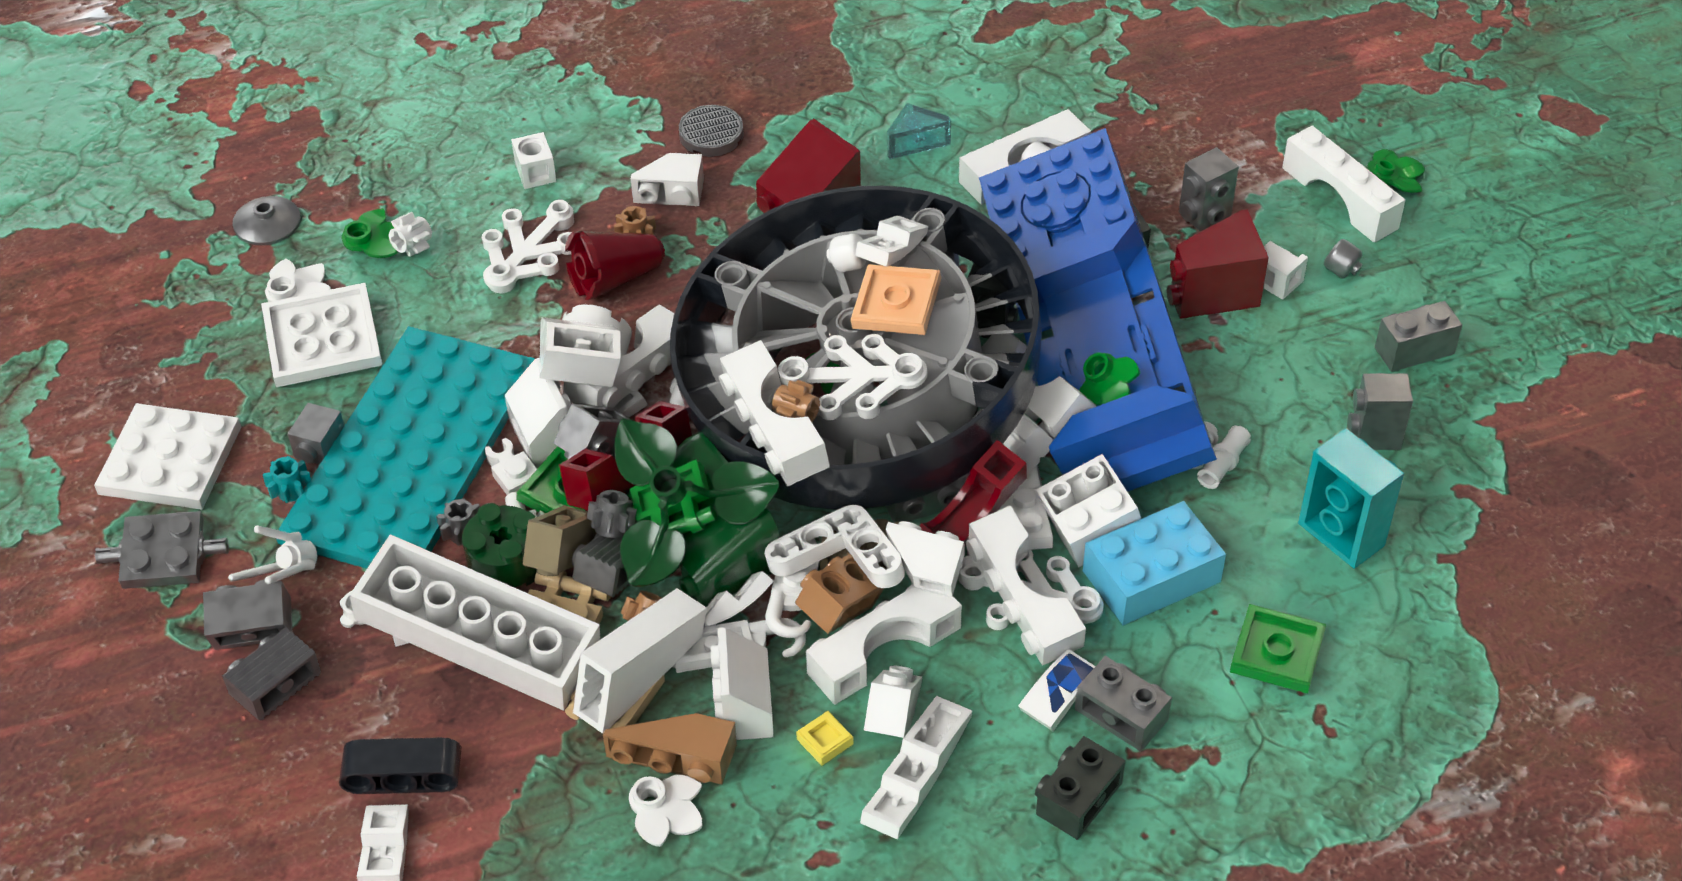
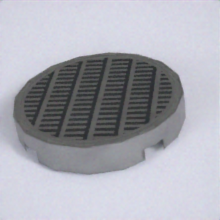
M706 105L697 107L686 113L679 123L680 142L692 153L695 150L701 152L702 156H721L733 151L738 146L740 139L742 141L744 136L742 118L736 111L726 106Z

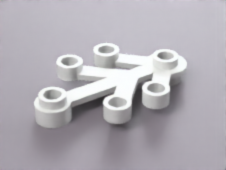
M553 201L546 211L547 217L525 241L522 232L523 217L521 211L518 209L504 211L502 214L503 226L508 230L513 253L505 261L501 251L504 245L501 231L489 229L482 234L483 247L488 251L491 265L485 269L483 277L485 284L491 291L507 293L515 287L518 279L538 275L551 276L559 271L558 257L556 255H571V251L565 252L567 237L572 232L560 234L556 242L541 243L554 230H567L574 224L573 208L566 201ZM538 258V263L521 265L526 260Z
M878 334L867 335L862 340L863 353L866 358L870 360L880 359L887 366H873L848 346L843 336L833 335L827 338L824 343L826 355L830 360H841L849 367L809 368L806 360L798 356L784 359L778 367L782 385L788 386L790 380L794 382L800 380L806 383L846 382L831 394L823 395L819 399V413L825 420L837 419L842 414L841 405L873 381H884L871 393L861 394L856 399L858 415L863 419H873L880 413L879 404L899 389H913L920 386L928 375L927 366L919 356L913 353L897 354L884 343L883 337ZM874 345H877V346H878V347H876V348H869V347L874 346ZM867 404H872V406L869 408L863 407ZM834 405L833 408L825 409L827 406Z
M1028 550V554L1024 557L1027 560L1021 561L1016 570L1024 574L1028 582H1022L1030 590L1046 597H1067L1083 624L1095 622L1101 617L1104 608L1102 598L1095 589L1080 586L1070 571V563L1066 558L1062 556L1051 557L1047 562L1046 568L1047 577L1053 582H1060L1065 592H1061L1051 588L1034 562L1032 550ZM970 555L964 557L958 576L959 582L969 590H978L983 586L989 587L984 576V571L986 570L980 560L975 562ZM1060 567V568H1062L1063 570H1062V571H1056V570H1053L1052 568ZM1000 603L992 604L987 609L986 623L991 629L1002 630L1009 625L1003 605ZM993 615H1002L1003 618H1001V619H996V618H993L992 616H993Z

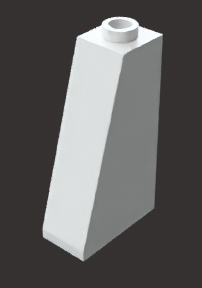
M676 588L581 652L573 713L601 733H604L702 638L707 607Z

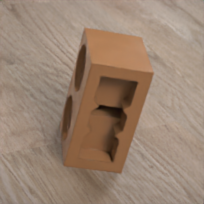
M848 554L843 558L839 556L833 558L820 571L817 569L810 571L800 583V587L803 589L795 604L829 634L872 608L884 588L876 587L852 555Z

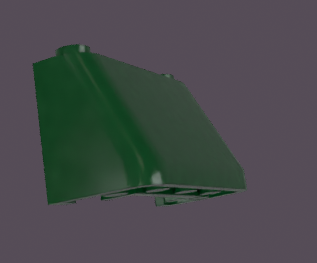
M698 432L686 438L677 447V457L671 467L678 468L697 459L704 466L709 490H715L712 483L713 473L720 466L728 462L702 432ZM628 491L626 495L628 500L632 501L631 493ZM709 498L698 503L699 510L710 505L715 509L716 498ZM767 508L757 519L746 524L729 523L723 520L716 512L717 520L705 524V529L696 533L689 531L682 534L686 543L685 556L680 565L682 579L679 580V585L682 592L707 607L718 593L728 591L731 595L737 593L752 574L763 571L768 576L773 574L769 570L764 553L768 544L779 538L776 523ZM683 510L668 516L669 523L683 518Z

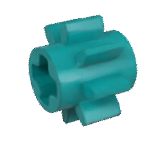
M290 456L272 461L270 472L263 474L270 498L273 499L278 496L285 503L296 501L304 493L305 486L311 482V476L309 471H307L305 461L301 460L297 463Z

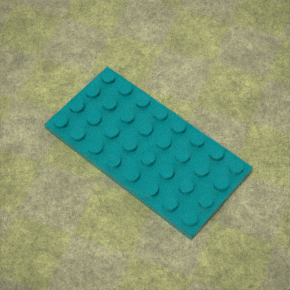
M408 326L311 477V482L304 488V493L299 496L278 530L287 533L300 532L302 540H308L313 543L317 555L366 569L389 535L432 552L441 536L436 516L444 514L445 503H450L453 500L464 497L486 459L485 447H493L509 419L505 394L535 358ZM277 539V542L280 545L286 542L284 540Z

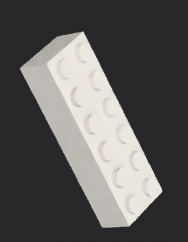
M389 535L349 595L356 620L563 711L571 700L570 696L577 686L581 652L600 640V624L393 535Z

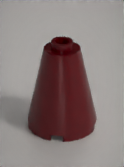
M576 231L567 237L565 252L571 251L572 262L566 263L570 281L579 296L586 295L585 300L595 299L660 267L662 259L665 257L662 241L653 234Z

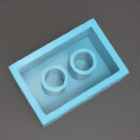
M1182 501L1086 542L1083 572L1120 623L1126 625L1220 583L1226 553L1185 501Z

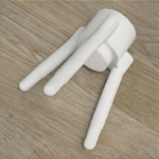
M257 525L254 527L255 533L286 541L276 552V563L229 575L228 579L230 581H237L278 571L265 578V583L271 584L299 572L313 570L317 560V551L311 541L302 540L300 532L287 533Z

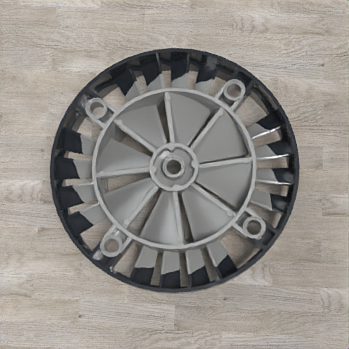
M880 185L833 189L792 200L765 212L733 232L705 258L688 281L674 313L670 332L672 369L685 409L697 431L702 432L712 442L728 463L747 462L769 471L780 483V488L774 496L775 498L807 507L838 510L848 505H858L864 509L888 506L927 495L968 474L975 463L996 440L1003 444L1017 427L1034 393L1039 371L1042 327L1038 292L1033 273L1015 242L997 224L968 205L943 195L907 187ZM894 216H901L928 226L927 234L920 243L901 260L889 265L940 270L941 282L925 335L852 329L851 317L868 264H880L866 260V264L861 269L846 272L837 271L827 259V250L834 237L856 233L864 240L876 236L879 221ZM950 251L982 268L966 278L961 269L944 253ZM994 276L1008 290L975 304L971 287ZM1016 301L1026 318L1025 320L979 329L976 312ZM727 308L735 311L733 326L716 323ZM817 322L816 328H808ZM1031 333L1025 353H982L980 336ZM878 334L883 337L884 343L897 354L913 353L925 362L928 375L924 383L913 389H899L886 399L888 405L883 407L880 405V413L873 419L861 418L856 408V399L861 394L871 393L875 389L873 382L841 405L842 414L837 419L825 420L818 411L812 424L825 443L830 467L790 486H787L780 473L774 475L771 472L764 455L767 453L765 447L758 448L749 431V427L752 425L749 420L741 421L734 406L736 398L734 395L728 397L725 394L719 380V375L724 374L720 358L760 340L774 360L778 353L786 346L819 339L821 350L806 360L809 368L826 367L830 361L840 365V367H849L841 360H830L826 355L824 347L826 339L833 335H840L846 339L848 346L873 366H887L880 359L870 360L866 358L863 353L862 340L867 335ZM874 345V346H871V347H869V348H876V347H878V346H877V345ZM834 382L831 393L846 382ZM771 401V403L769 404L768 409H770L772 412H774V411L772 410V401ZM867 404L863 407L869 408L872 406V404ZM834 405L827 406L825 409L833 408ZM977 407L984 409L981 413L974 417ZM746 434V436L740 443L737 442L738 439H740Z

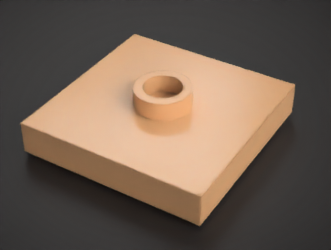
M868 264L851 317L852 329L925 335L941 282L940 270Z

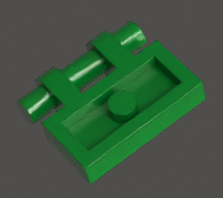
M697 459L675 468L684 481L690 480L693 484L709 490L704 466ZM650 483L630 488L634 509H637V522L650 520L660 526L661 512L658 507L660 500L652 491ZM691 490L687 491L686 496L681 502L668 506V516L683 510L684 517L669 523L667 530H675L681 534L689 531L696 533L705 529V524L717 520V514L713 506L710 505L699 510L698 503L709 498Z

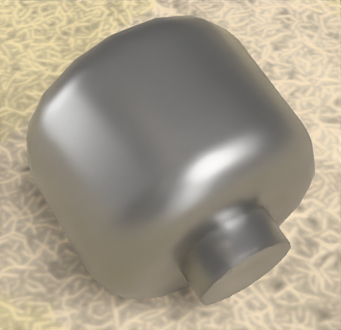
M1341 239L1325 258L1324 266L1340 278L1347 277L1350 272L1355 275L1363 265L1359 262L1362 257V251L1349 241Z

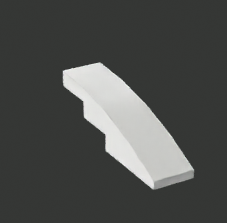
M938 696L934 698L903 738L900 753L884 772L880 788L862 810L861 824L895 839L899 838L933 787L971 719L972 710Z

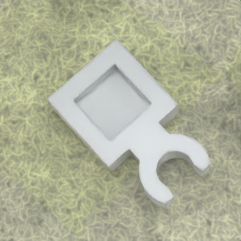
M504 438L502 439L503 452L495 453L487 446L485 447L487 462L492 466L494 479L506 495H508L509 493L517 492L537 468L524 451L514 455L512 442Z

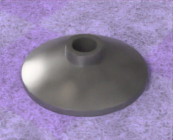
M278 196L260 197L244 204L236 212L233 218V229L237 237L248 244L271 245L290 237L299 227L301 216L298 207L289 199Z

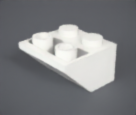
M542 317L539 379L613 387L621 360V331L614 326Z
M540 358L535 359L505 394L509 420L526 455L536 468L557 447L554 444V440L559 432V424L567 415L571 406L568 395H561L559 392L561 390L559 381L539 379Z
M1103 454L1036 489L1056 531L1078 567H1081L1084 562L1086 542L1141 519L1138 507Z
M717 628L718 644L710 645L715 718L735 722L736 740L773 737L767 648L727 628Z

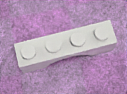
M1069 109L960 157L959 183L982 205L985 203L979 177L1020 162L1023 152L1033 142L1039 141L1053 149L1091 134V130Z
M1310 126L1287 139L1282 168L1304 186L1317 179L1333 186L1347 206L1351 225L1375 243L1399 229L1406 199L1314 126Z
M659 304L636 320L635 350L621 356L613 387L564 381L563 394H567L570 402L573 404L614 408L625 396L632 391H637L643 383L653 376L661 374L672 363L670 332L674 313Z
M1013 334L991 335L982 346V353H1025L1027 346ZM1059 376L1045 385L1035 386L1025 414L1035 422L1038 418L1042 419L1043 421L1039 427L1055 439L1072 415L1097 406Z
M760 340L720 358L724 373L719 375L722 388L728 397L734 395L736 398L734 406L741 421L749 420L752 425L749 427V431L758 448L765 447L767 453L764 455L771 472L774 475L780 473L787 486H790L829 468L825 443L809 417L789 418L780 416L768 409L776 390L781 386L777 365L763 342Z
M1010 505L970 523L969 540L966 541V546L971 558L975 562L980 560L986 570L984 571V576L991 591H998L1004 601L1002 603L1008 620L1012 624L1017 622L1023 632L1021 638L1027 652L1030 655L1036 654L1043 666L1058 659L1067 649L1075 651L1084 647L1086 627L1067 597L1053 598L1039 595L1030 590L1019 578L1016 569L1028 554L1029 535Z
M912 584L899 596L890 601L881 602L872 612L860 619L849 621L840 631L828 638H822L813 643L806 650L807 674L831 702L836 705L867 686L866 660L874 649L886 642L902 639L913 640L931 647L961 629L962 605L953 596L950 597L916 588Z

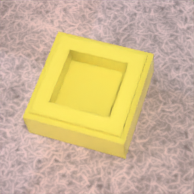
M826 711L796 732L797 740L821 766L853 745V736L829 711Z

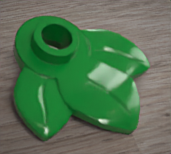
M1382 149L1373 154L1372 161L1368 163L1366 169L1389 187L1393 185L1404 192H1422L1421 185L1415 180L1422 176L1425 171L1422 163L1407 156L1399 158L1394 151Z
M383 208L363 213L358 220L348 223L344 228L342 242L351 251H363L368 256L375 258H387L398 253L389 239V232L394 227L391 222L386 221V214Z
M1094 353L1084 363L1083 373L1086 381L1082 384L1079 391L1096 406L1131 394L1128 383L1140 375L1139 366L1129 357L1116 359L1108 353Z

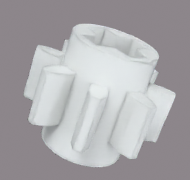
M410 212L391 221L394 228L389 232V239L395 250L400 253L406 251L408 257H411L430 247L427 240L431 238L432 231L429 223L423 217L418 216L415 218L413 212Z

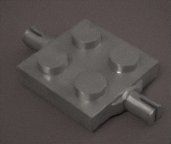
M201 511L130 516L124 519L123 538L119 546L96 548L95 559L97 564L107 562L120 563L118 581L122 589L199 583L200 567L205 556L208 554H228L229 543L227 538L204 539V518Z

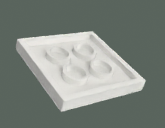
M366 283L261 303L276 387L382 366Z
M136 403L94 484L97 494L203 510L241 429L239 418Z

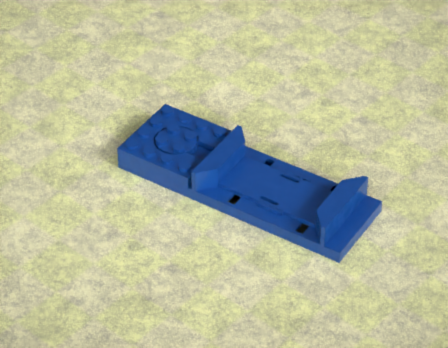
M1106 128L979 177L990 220L997 224L1015 242L1033 273L1038 292L1042 332L1052 328L1054 334L1052 337L1041 340L1037 377L1038 386L1045 385L1060 376L1079 390L1086 381L1083 373L1084 363L1089 356L1097 352L1111 354L1116 359L1129 357L1138 364L1140 369V375L1128 383L1131 394L1072 415L1049 445V450L1061 474L1064 475L1103 454L1128 492L1217 460L1117 154ZM1153 291L1155 298L1135 306L1133 305L1131 298ZM1016 303L1020 320H1025L1026 318L1020 306ZM1030 332L1024 333L1027 346L1031 334ZM1183 385L1185 392L1173 389Z

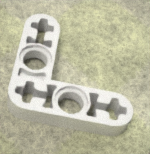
M858 505L842 507L768 544L764 553L770 572L777 576L794 574L845 548L876 587L890 588L896 586L903 580L905 575L902 559L898 551L868 512ZM819 536L827 537L822 543L809 544L813 538ZM868 542L878 543L876 547L869 550L859 549ZM883 560L887 568L886 570L883 567H879L878 563Z

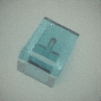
M909 103L905 105L887 131V156L889 160L951 145L950 117Z

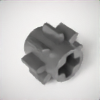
M607 490L597 495L596 502H589L587 519L592 520L591 527L595 528L596 533L607 538H617L627 531V526L635 524L637 509L631 508L632 501L628 500L626 494L616 490Z
M465 498L445 503L444 514L436 516L442 539L444 541L451 539L457 546L463 545L462 534L469 520L478 513L480 508L479 504L472 506Z

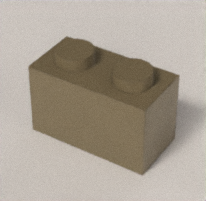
M564 505L528 520L523 565L536 568V572L544 576H558L561 572L574 568L572 557L576 548L581 544L587 545L594 540L596 533L595 528L591 527L592 520L587 519L588 511Z

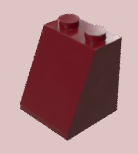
M813 118L756 181L757 206L765 213L787 202L811 194L839 188L861 186L860 150Z
M1248 209L1231 215L1176 246L1175 260L1170 262L1172 284L1167 286V298L1170 306H1175L1180 319L1260 307L1269 257Z

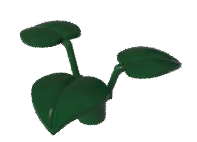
M621 419L615 438L617 467L625 480L633 485L644 486L650 483L652 491L660 500L658 507L661 512L660 526L650 520L640 521L630 526L622 538L620 554L629 584L634 587H642L659 583L672 575L683 562L686 552L685 539L680 532L667 530L669 525L668 506L681 502L686 496L687 491L691 490L708 498H716L715 510L723 520L732 524H746L757 519L766 510L780 488L779 481L766 469L747 462H729L716 469L712 476L715 490L705 489L693 484L690 480L684 481L679 472L671 467L677 457V444L669 431L655 424Z

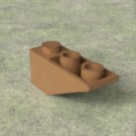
M697 713L606 729L603 733L606 757L612 758L621 764L633 763L650 767L654 771L663 774L671 772L689 776L700 783L713 782L722 785L737 746L735 722Z

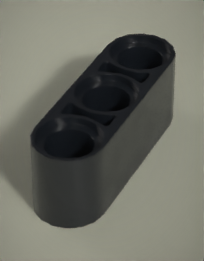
M442 737L352 740L344 745L339 786L346 792L353 794L451 791L458 786L462 747L457 741Z

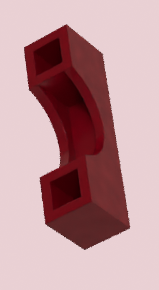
M658 401L635 416V422L655 424L669 431L675 439L677 447L686 438L692 436L688 412L684 406ZM583 449L559 465L567 504L584 509L585 511H588L589 502H596L597 495H600L602 492L616 490L626 494L630 491V488L635 486L625 480L617 467L616 459L609 454Z
M996 440L972 467L964 485L945 509L932 520L919 525L921 531L936 534L937 531L952 533L959 537V541L964 542L965 547L966 541L969 540V524L1000 509L1027 479V463L1000 441Z

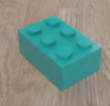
M1345 428L1313 451L1298 524L1355 569L1386 545L1404 472L1398 469L1393 462L1385 459L1372 449L1366 441L1358 438Z

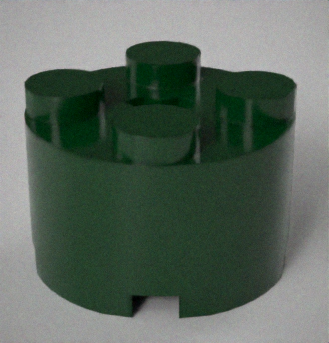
M494 503L481 506L478 509V513L466 524L462 534V543L468 568L512 587H517L526 583V586L532 584L535 581L537 569L523 565L528 520L535 518V515L515 506H498Z

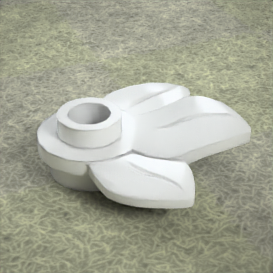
M284 259L271 269L269 273L270 280L267 283L265 294L268 302L331 290V287L323 283L325 269L322 263L296 269L290 260Z
M673 775L663 781L651 776L639 779L629 793L630 806L637 814L635 827L639 835L649 844L660 847L666 841L669 832L675 835H689L699 831L703 826L702 818L691 800L700 792L702 784L685 775ZM647 797L656 798L653 801H643Z

